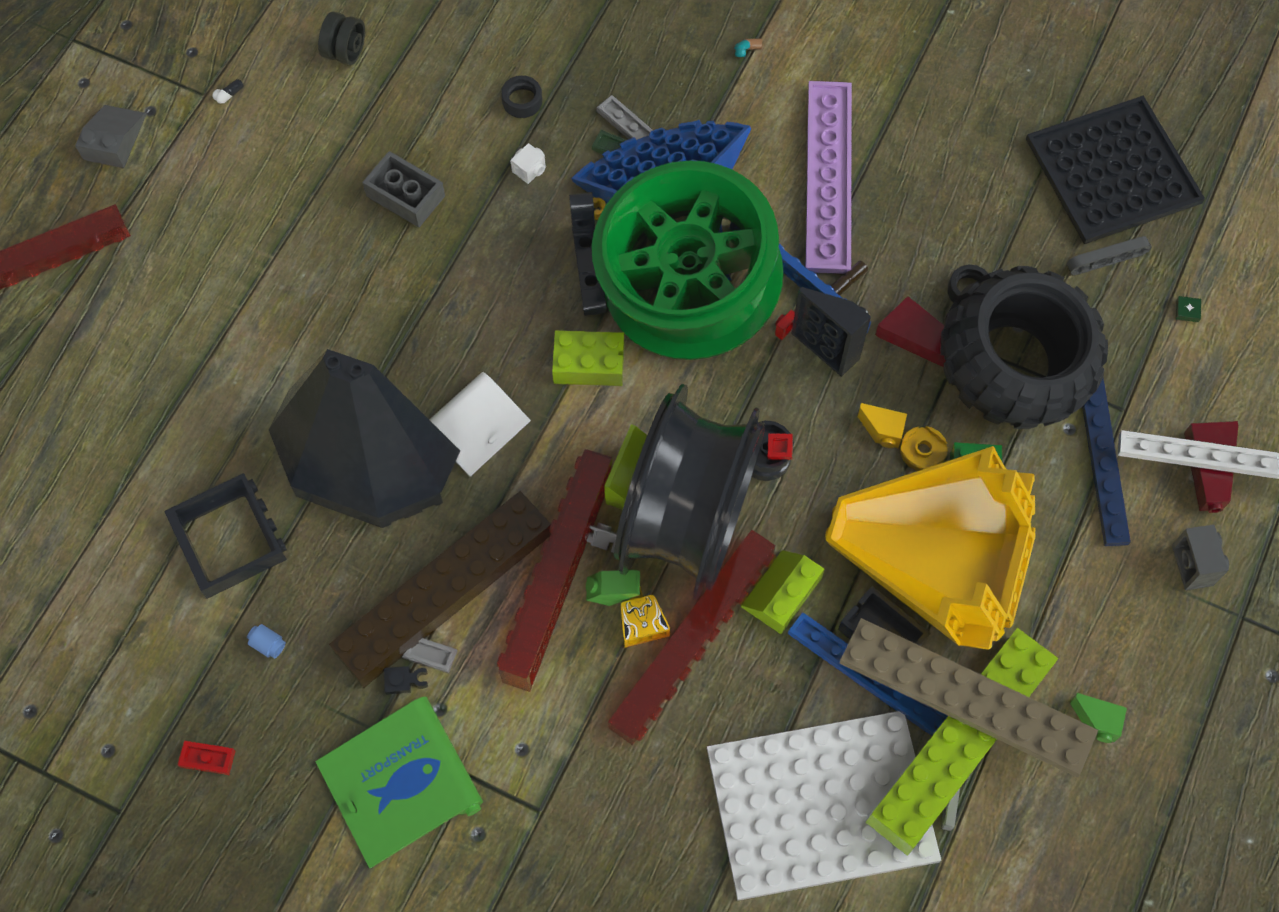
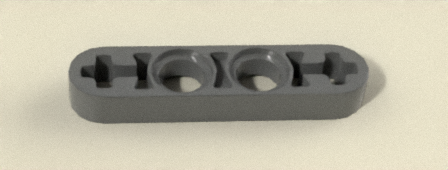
M1142 236L1077 255L1071 258L1066 265L1072 275H1078L1142 256L1149 252L1152 246L1147 237Z

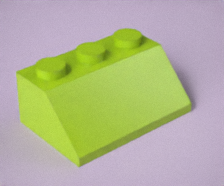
M630 425L604 486L606 504L623 510L629 486L647 434L635 425Z
M782 550L743 602L741 608L779 634H782L822 579L824 568L805 555Z

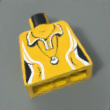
M641 586L640 595L621 603L625 648L670 636L669 624L655 596L648 595L643 597Z

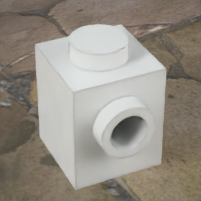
M528 143L523 149H519L511 159L512 172L529 184L536 176H540L546 168L544 153L539 148H534Z

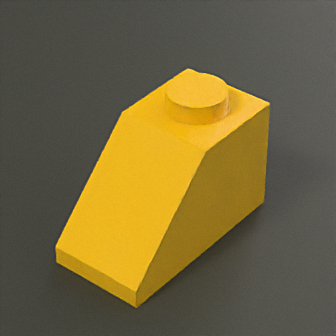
M861 403L857 417L875 443H879L885 448H899L907 414Z

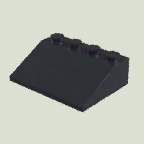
M801 287L798 291L791 334L842 377L860 360L871 316L864 307L858 306L853 301Z

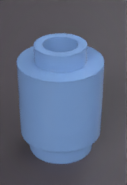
M263 624L258 627L254 626L247 635L249 646L266 657L271 656L274 659L280 655L286 644L282 640V636Z

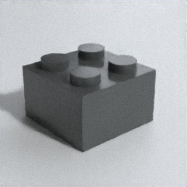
M1214 524L1187 528L1172 544L1185 590L1214 586L1229 571V560L1224 555L1221 547L1222 538L1220 533L1216 531Z

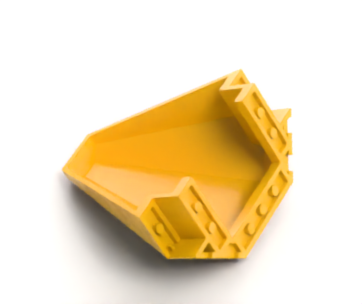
M994 446L839 497L836 506L832 510L830 527L826 530V541L958 646L989 650L992 647V641H998L1004 635V628H1010L1014 623L1035 540V527H1031V518L1035 514V495H1030L1035 476L1031 473H1020L1017 470L1006 469Z

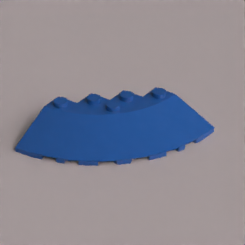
M707 121L706 124L696 125L695 122L679 124V128L652 130L649 136L638 140L633 137L620 143V148L611 152L607 150L602 154L603 158L595 163H588L571 179L586 192H592L593 197L601 198L607 204L613 195L628 181L647 170L664 164L680 161H704L733 169L751 131V127L734 122H726L723 125L715 124L714 121Z

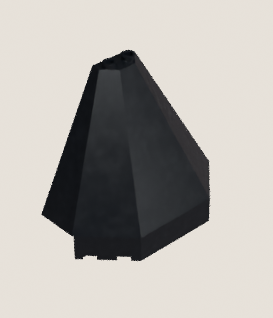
M329 349L288 390L269 428V433L296 497L380 528L391 525V522L401 518L406 519L421 513L423 509L430 506L442 504L443 500L440 492H442L461 451L374 365Z

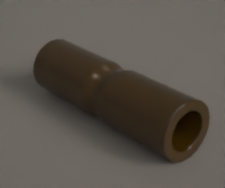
M858 261L851 267V270L847 271L844 276H841L831 287L838 295L843 294L852 283H855L868 271L867 265L863 261Z

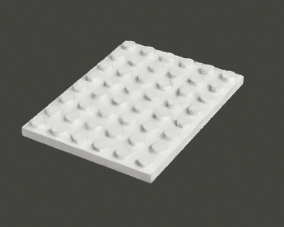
M900 711L707 746L737 901L942 861L933 825H931L907 856L866 823L872 812L916 758L906 717Z

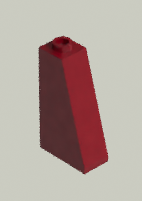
M907 296L878 324L875 335L944 367L946 360L940 352L941 332L944 329V325Z
M1238 421L1191 423L1184 432L1186 440L1236 447L1239 425ZM1191 466L1199 511H1208L1209 513L1223 511L1231 501L1234 472Z

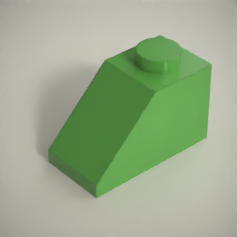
M629 570L626 575L620 574L619 571H600L588 576L586 600L612 606L640 595V571Z
M1076 693L1071 699L1070 704L1082 723L1098 730L1096 739L1104 743H1112L1119 739L1122 734L1127 708Z

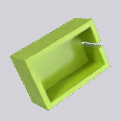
M555 330L552 369L554 384L623 386L624 333Z

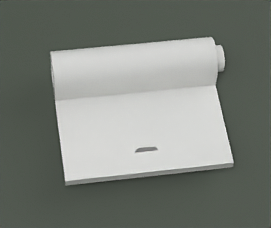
M481 372L429 419L461 450L456 463L469 477L531 421L484 372Z

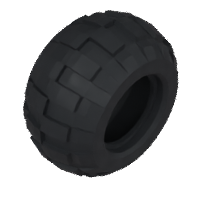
M1016 266L1011 268L1010 271L999 269L981 276L977 282L968 285L950 307L945 317L944 329L941 332L940 352L946 360L943 370L948 383L956 385L960 391L958 398L969 409L974 406L983 412L984 419L997 425L1007 422L1014 426V429H1031L1042 423L1044 426L1051 425L1068 418L1080 409L1098 389L1104 375L1103 365L1107 362L1108 339H1105V335L1101 333L1104 323L1098 310L1091 308L1086 302L1088 296L1078 286L1072 288L1063 282V276L1049 270L1044 274L1039 273L1037 268L1031 266ZM1000 327H1016L1035 336L1043 345L1048 356L1049 368L1047 376L1041 378L1030 377L1015 371L1005 364L994 351L990 342L989 332Z

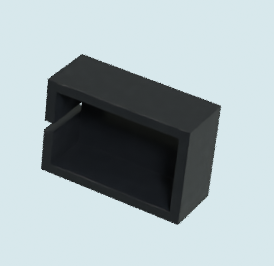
M873 586L858 601L857 606L855 605L841 620L838 628L843 635L851 640L862 618L921 647L926 643L931 634Z

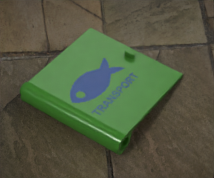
M421 697L410 702L315 761L369 868L376 866L456 815H474L481 810L480 805L483 803L480 794L427 697Z

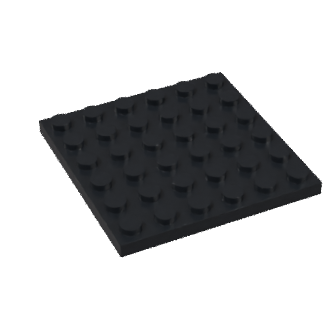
M1144 95L1027 134L1026 136L1028 145L1084 244L1203 204L1205 197Z

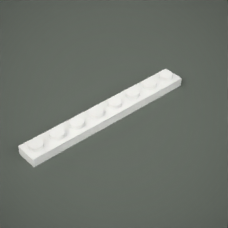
M1123 430L1119 433L1118 456L1279 479V453Z

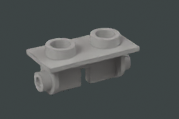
M598 523L597 526H590L595 531L594 534L589 533L587 542H590L591 546L607 550L609 543L612 542L614 544L611 552L614 553L617 533L611 531L612 527L603 523Z

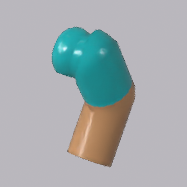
M744 39L737 43L734 47L735 56L745 57L746 50L762 49V39Z

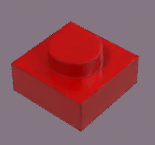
M790 310L786 315L782 314L775 323V336L781 340L792 330L795 314L793 310Z
M768 434V459L792 460L793 434Z

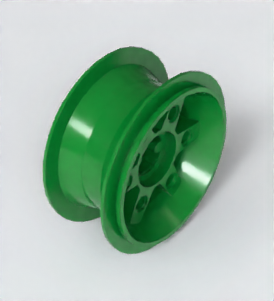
M680 161L647 170L628 181L613 195L598 218L594 230L592 262L596 277L605 293L608 309L615 323L634 343L659 356L681 360H696L714 357L733 350L751 339L765 325L779 301L784 272L782 256L779 250L778 225L774 211L759 188L733 169L704 161ZM688 216L686 221H681L677 223L675 220H673L679 217ZM722 219L734 223L740 229L718 233ZM645 235L653 244V246L632 251L638 241ZM688 264H695L691 268L686 267ZM748 269L743 282L736 289L725 276ZM659 288L654 305L646 302L635 291Z

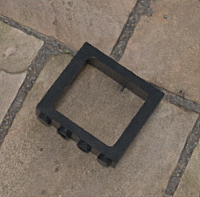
M244 473L164 511L195 580L206 599L287 560L283 553L287 551V548L282 538L277 539L274 534L277 531V527L272 518H266L264 512L268 511L263 499H257L255 495L258 492V488L254 480H248ZM241 497H245L267 540L271 552L213 581H209L185 526L197 518Z

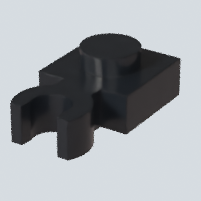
M409 666L384 668L386 695L411 693V686L413 685L420 689L427 688V681H418L419 676L428 674L427 669L418 668L413 673H410Z

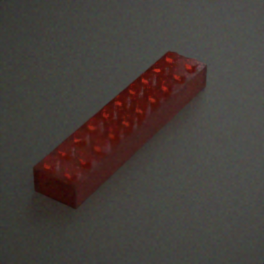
M585 449L583 455L578 456L574 466L576 473L574 477L570 476L567 482V496L560 500L558 506L559 516L557 520L553 519L549 529V533H551L550 539L543 543L541 549L543 557L541 562L536 563L532 572L534 580L532 585H527L523 596V599H526L523 608L519 607L514 619L517 622L514 631H509L506 638L507 649L505 653L501 652L497 661L499 674L504 684L531 692L588 543V535L592 532L590 526L595 524L604 501V486L613 467L612 457Z

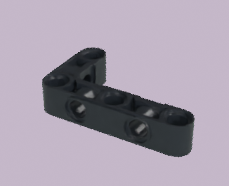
M592 192L570 194L572 232L584 316L607 313L605 293L596 277L592 262V242L595 230Z

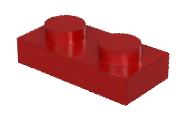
M184 740L178 766L229 775L235 750L228 747Z

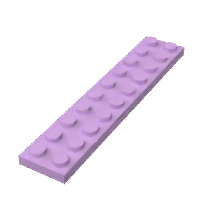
M809 81L805 267L815 273L845 274L851 270L852 83Z

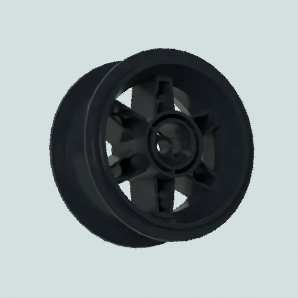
M681 384L675 394L668 393L665 396L647 434L621 514L615 540L614 559L620 560L619 572L622 575H626L635 559L657 558L678 565L696 579L693 598L698 600L705 584V589L712 590L720 572L751 481L766 424L760 422L757 426L760 408L757 407L754 408L747 424L724 425L702 418L686 406L688 387L686 384Z

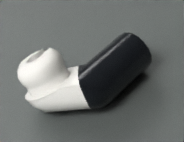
M236 79L222 90L216 89L212 97L217 103H225L240 91L244 85L241 80Z

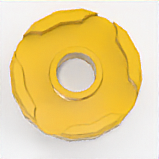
M932 427L912 428L901 441L900 453L902 459L909 467L916 471L941 464L946 459L948 452L946 439L938 430ZM926 444L930 448V452L922 453L919 451L918 446Z

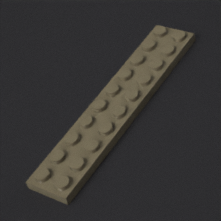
M862 618L840 659V664L1077 778L1081 774L1098 733L1097 729Z

